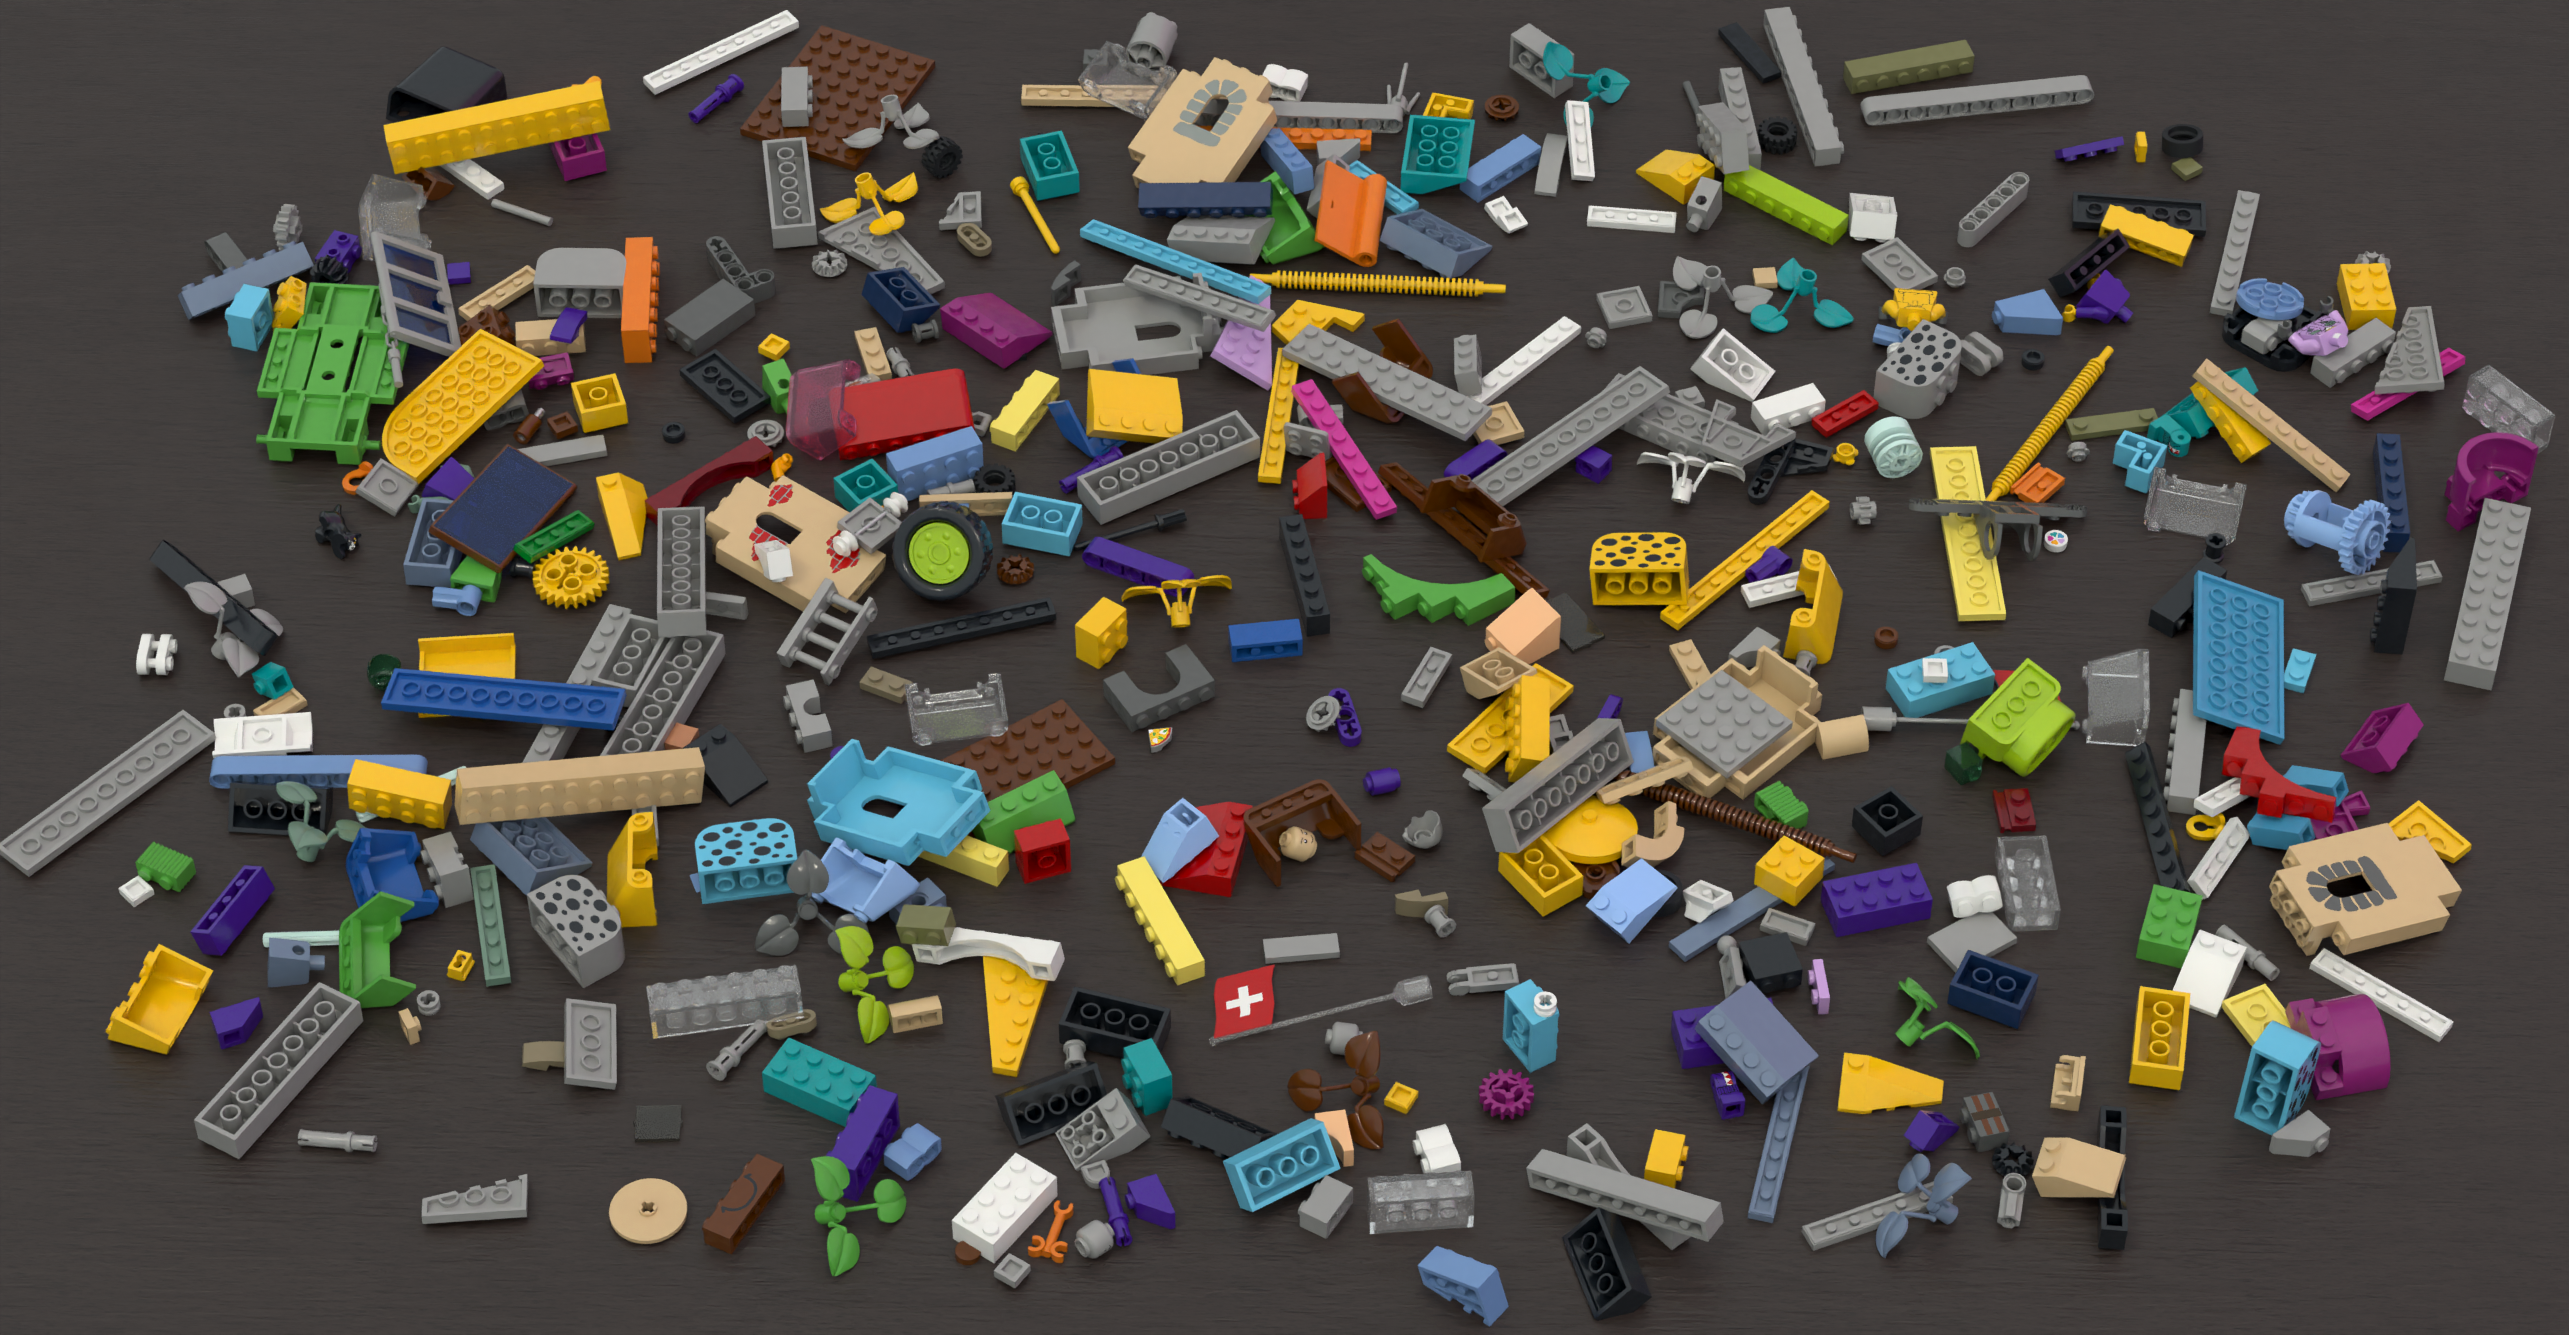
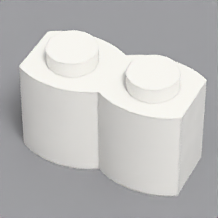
M1275 64L1267 65L1263 76L1270 81L1273 92L1270 96L1271 98H1281L1284 101H1301L1308 87V74L1295 69L1287 70Z
M1981 876L1972 881H1957L1947 886L1949 902L1954 917H1969L1977 912H1993L2003 907L1995 876Z
M1446 1124L1416 1131V1140H1413V1148L1416 1155H1421L1420 1163L1424 1175L1428 1174L1430 1180L1434 1181L1461 1174L1460 1157Z

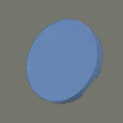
M2265 278L2251 279L2240 284L2236 294V301L2242 309L2252 315L2270 320L2295 318L2302 313L2304 307V297L2296 288L2284 282L2282 285L2267 282Z

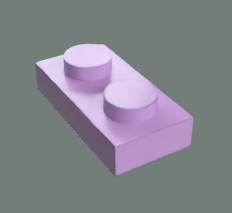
M1823 959L1812 960V969L1807 971L1808 984L1813 985L1811 1000L1813 1005H1817L1818 1014H1828L1830 995Z

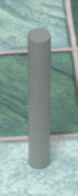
M493 199L491 206L547 226H551L553 223V218L497 199Z

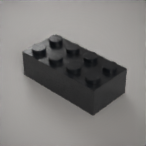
M1074 986L1059 1022V1043L1065 1044L1069 1040H1081L1085 1043L1087 1050L1124 1058V1047L1152 1038L1161 1054L1171 1029V1009Z

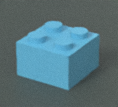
M243 284L240 291L235 294L233 303L225 312V320H227L229 328L228 335L231 338L233 347L258 351L272 327L274 319L269 289Z

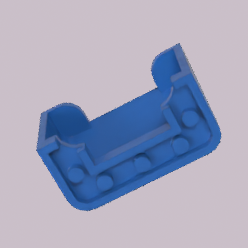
M359 829L346 858V870L358 908L380 891L414 902V907L400 917V922L430 915L438 908V896L433 890H425L423 892L414 864L421 851V844L418 842L415 832Z

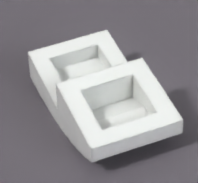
M1504 196L1485 203V211L1505 232L1511 233L1528 225V222L1518 208H1512Z

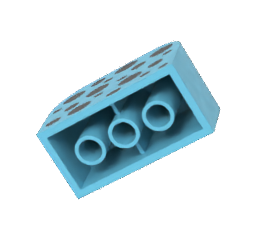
M766 818L718 824L704 829L697 836L695 849L702 904L794 893L788 886L787 873L790 866L796 861L797 853L793 830L786 822L780 819Z
M2272 1020L2252 1046L2234 1118L2270 1135L2293 1121L2303 1106L2309 1092L2321 1042Z

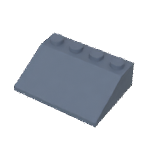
M1424 209L1387 217L1380 238L1381 242L1387 244V248L1404 253L1406 258L1417 260L1422 263L1424 268L1435 270L1440 273L1441 277L1450 279L1462 276L1492 249V245Z
M546 817L476 823L470 838L478 849L525 895L559 877L578 875L592 866V862Z
M1749 981L1699 1020L1695 1027L1696 1032L1762 1105L1819 1057L1752 981Z

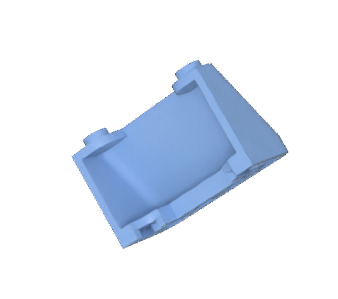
M836 837L821 859L828 871V886L822 893H812L811 898L820 904L825 901L853 913L857 919L867 923L868 920L871 922L875 921L913 895L919 888L920 883L896 862L889 859L885 864L865 856L858 849L853 851L846 845L844 840Z

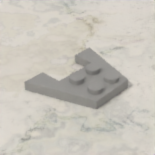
M1716 399L1701 443V451L1742 467L1794 440L1796 432L1776 424L1764 436L1730 422L1736 415V408Z

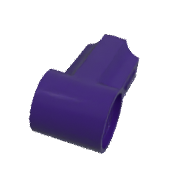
M1770 546L1763 553L1759 561L1745 570V576L1749 583L1769 579L1776 574L1781 576L1788 572L1793 560L1777 547Z

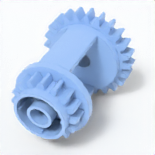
M2308 490V492L2303 491V494L2296 495L2290 501L2285 512L2284 526L2289 531L2288 535L2295 539L2298 545L2311 547L2318 543L2337 550L2340 556L2339 562H2342L2341 567L2344 568V571L2360 575V573L2364 574L2366 570L2370 571L2371 565L2376 563V557L2380 558V551L2385 549L2383 544L2388 541L2386 534L2390 532V529H2387V526L2391 521L2387 520L2390 513L2387 512L2388 508L2383 503L2371 499L2369 501L2365 500L2364 504H2359V507L2351 510L2331 503L2330 496L2326 492L2321 490L2312 492Z

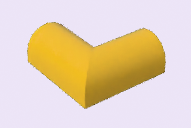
M1432 93L1423 116L1471 119L1474 100Z

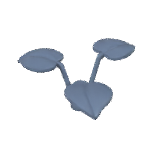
M1918 1153L1906 1164L1899 1176L1898 1188L1906 1194L1912 1192L1916 1186L1931 1198L1927 1203L1929 1214L1901 1211L1898 1214L1892 1211L1885 1216L1876 1232V1246L1882 1257L1886 1258L1888 1252L1905 1235L1908 1229V1219L1906 1216L1929 1219L1932 1222L1938 1219L1947 1225L1956 1219L1958 1207L1947 1201V1199L1972 1179L1959 1165L1955 1163L1945 1165L1934 1179L1935 1187L1932 1188L1931 1193L1921 1183L1930 1173L1929 1159L1925 1155Z

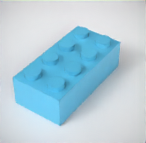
M1973 642L1924 657L1947 659V683L1923 682V658L1890 668L1887 672L1886 690L1904 717L1919 718L1993 693L1995 673Z
M1312 1118L1223 1161L1240 1208L1251 1212L1341 1169L1324 1122Z

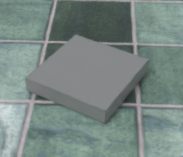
M1640 286L1597 293L1596 300L1609 329L1652 321L1653 315Z
M380 458L357 487L355 493L391 515L396 516L419 487V484L409 475Z

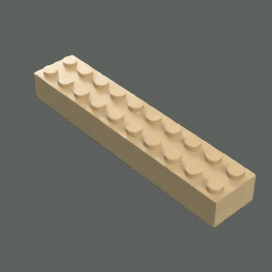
M697 747L457 769L455 809L459 824L465 825L639 809L651 805L660 807L701 803L705 765L700 749Z

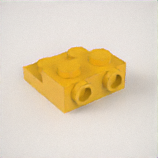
M290 276L285 283L282 282L277 290L279 297L273 308L275 312L272 322L273 332L275 328L291 329L300 317L303 316L307 283Z

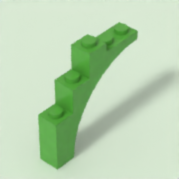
M1372 554L1363 557L1362 574L1367 581H1370L1376 587L1377 592L1382 595L1381 607L1394 620L1418 609L1419 613L1425 616L1431 623L1455 612L1456 616L1469 626L1515 602V586L1502 573L1470 583H1429L1395 572L1382 564Z

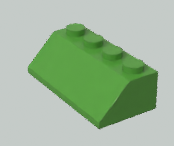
M1053 770L987 802L990 812L974 827L972 832L978 840L1007 850L1008 854L1015 851L1014 830L1060 818L1065 827L1075 822L1076 819L1067 790Z

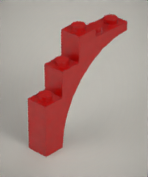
M2237 726L2224 753L2222 775L2241 778L2239 794L2259 798L2257 814L2282 818L2284 813L2332 823L2335 815L2336 797L2304 788L2283 777L2269 765L2260 751L2261 730Z

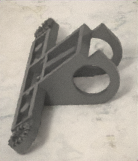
M1911 498L1909 500L1910 510L1935 512V515L1949 516V513H1957L1958 516L1971 517L1973 513L1982 551L1987 560H1992L1999 553L2003 527L2000 523L2007 524L2016 530L2026 558L2029 561H2035L2039 555L2043 526L2039 524L2040 516H2046V519L2060 520V517H2087L2088 509L2087 506L2079 504L2076 506L2075 504L2063 506L2059 503L1953 499H1922L1920 501V498ZM1992 523L1994 527V542L1990 550L1988 537ZM2031 525H2033L2034 528V545L2032 551H2030L2028 542L2029 530Z

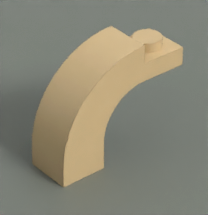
M1668 801L1654 810L1653 839L1635 834L1622 843L1623 866L1630 867L1642 858L1649 865L1655 867L1679 849L1684 837V828L1676 825L1678 819L1676 803Z

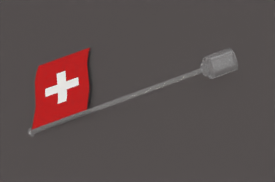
M1275 964L1218 978L1214 990L1216 1025L1214 1037L1210 1038L1209 1043L1212 1046H1216L1215 1043L1395 998L1396 1002H1401L1402 1006L1433 998L1431 984L1427 975L1396 982V987L1393 988L1392 994L1272 1024L1275 1007L1272 977Z

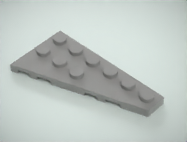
M2431 306L2408 307L2402 321L2401 330L2396 335V342L2391 347L2385 361V368L2381 371L2379 382L2375 385V394L2444 390V378Z

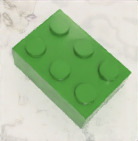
M2154 884L2139 938L2136 958L2182 969L2192 944L2203 895Z

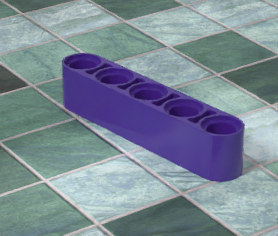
M1102 537L1093 538L1082 554V559L1088 566L1143 586L1162 588L1161 583L1163 581H1180L1182 579L1195 578L1193 572L1184 566ZM1177 588L1164 589V593L1177 597ZM1181 588L1182 596L1185 594L1188 588Z

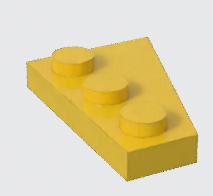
M2419 800L2388 823L2400 841L2424 835L2438 856L2453 864L2471 850L2472 844Z

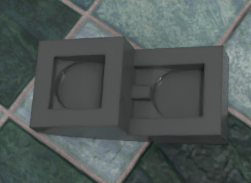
M1075 260L1058 274L1052 284L1051 301L1054 307L1071 296V287L1081 281V265Z

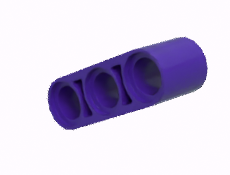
M1487 439L1451 462L1444 471V477L1464 474L1472 480L1508 456V453L1492 440Z

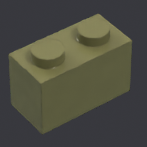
M904 904L896 929L901 943L949 946L956 922L951 907Z

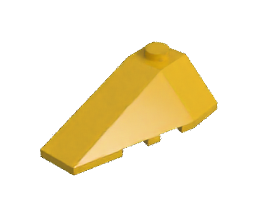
M619 472L596 477L599 501L618 561L641 556L644 526L646 524L645 500L648 499L644 485Z

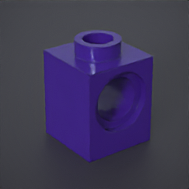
M1594 445L1575 457L1576 472L1598 484L1612 470V455Z

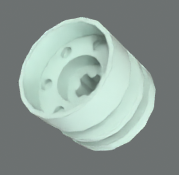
M1892 416L1883 418L1874 423L1865 434L1864 442L1879 473L1884 477H1903L1911 473L1920 464L1923 452L1908 422L1902 417Z

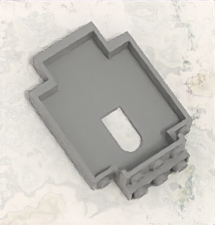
M1202 273L1193 274V284L1211 289L1208 287V282L1203 281ZM1124 283L1075 288V304L1051 307L1052 327L1061 369L1088 366L1089 369L1116 372L1112 362L1134 358L1142 375L1199 369V359H1202V352L1213 351L1224 328L1220 327L1222 325L1220 317L1131 288ZM1174 325L1180 329V333L1174 337L1138 341L1136 333L1138 328Z

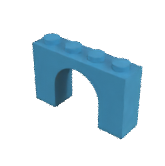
M2292 765L2283 776L2304 788L2336 797V807L2339 806L2349 792L2344 773ZM2256 813L2247 825L2252 844L2288 850L2289 846L2313 841L2315 838L2311 820L2305 817L2291 816L2283 813L2282 818Z

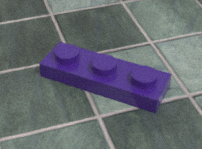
M2123 136L2054 151L2056 159L2064 158V162L2077 159L2078 154L2084 153V157L2097 155V150L2104 149L2105 153L2118 151L2117 146L2124 145Z

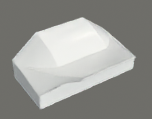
M1700 880L1683 890L1686 902L1684 916L1701 923L1715 911L1729 906L1734 901L1732 893Z

